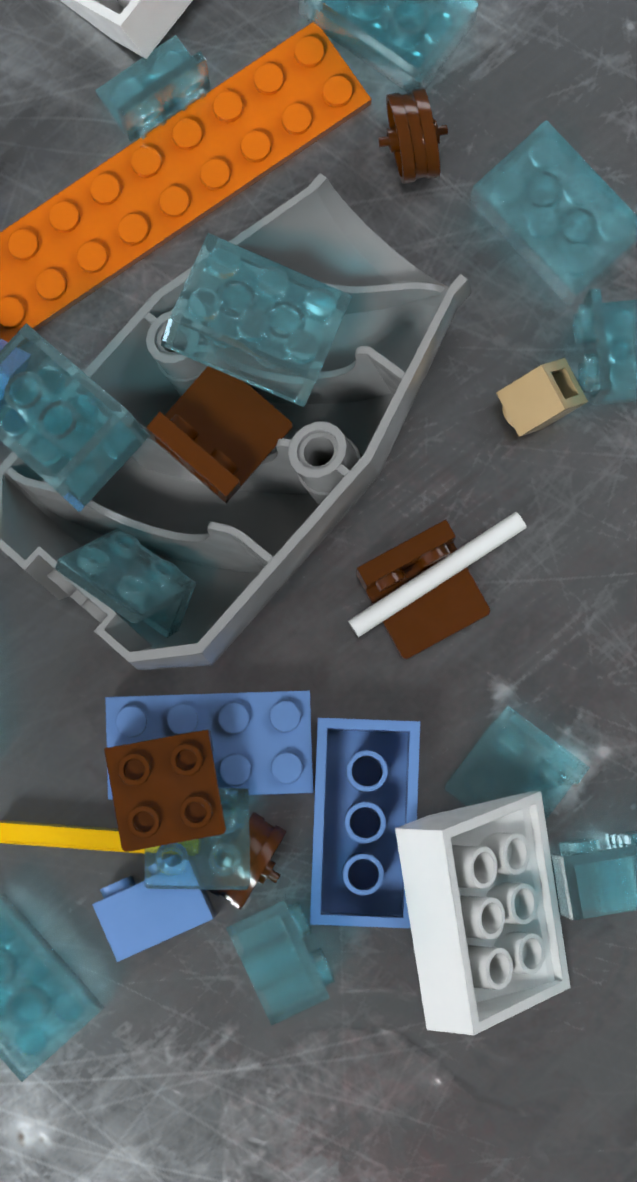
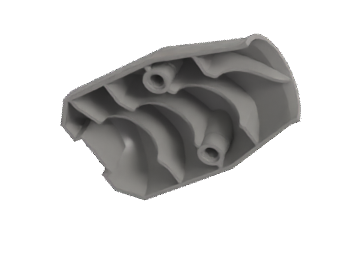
M319 173L303 191L154 292L0 464V549L58 600L70 596L97 619L100 624L94 632L137 670L213 666L379 477L457 309L472 293L468 279L460 274L450 286H446L422 272L368 227L341 198L328 178ZM214 359L222 361L292 422L290 432L283 439H278L276 448L227 504L148 436L146 430L148 424L159 412L165 415Z

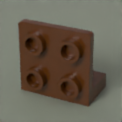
M214 359L165 415L159 412L148 424L146 430L148 436L227 504L276 448L278 439H283L290 432L292 422L222 361Z
M446 519L357 567L356 575L372 604L457 550L453 543L456 536ZM466 567L383 621V624L401 657L407 660L488 616L490 608Z
M210 730L104 748L123 851L129 852L221 835L226 832Z

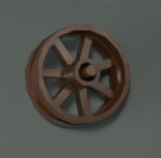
M419 88L411 90V93L400 94L398 92L386 95L389 128H386L387 136L379 137L378 142L379 147L389 146L390 152L394 153L401 182L406 184L415 182L419 178L426 177L427 179L440 177L438 144H440V136L448 134L447 124L438 126L436 119H433L426 90Z
M253 812L237 839L231 837L227 843L219 838L214 846L222 851L219 859L223 861V864L208 891L218 897L220 895L231 901V905L240 910L257 882L263 885L266 879H269L276 883L281 875L272 870L276 863L271 858L287 831L277 825L275 827L264 821V817Z

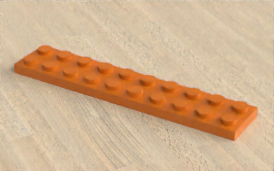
M316 20L0 232L1 339L13 345L18 344L371 105L372 99Z

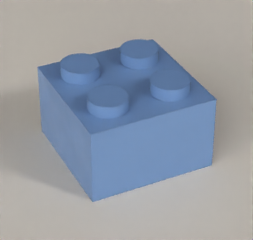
M173 856L147 868L151 876L150 879L135 884L133 877L130 876L100 889L103 900L92 905L117 962L204 924L217 916L193 860L182 864L179 856Z

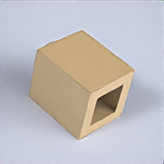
M565 358L542 364L496 392L502 403L505 419L515 428L519 437L544 429L588 402Z

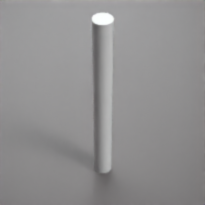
M514 512L349 619L348 623L359 638L527 528L525 522L517 512Z

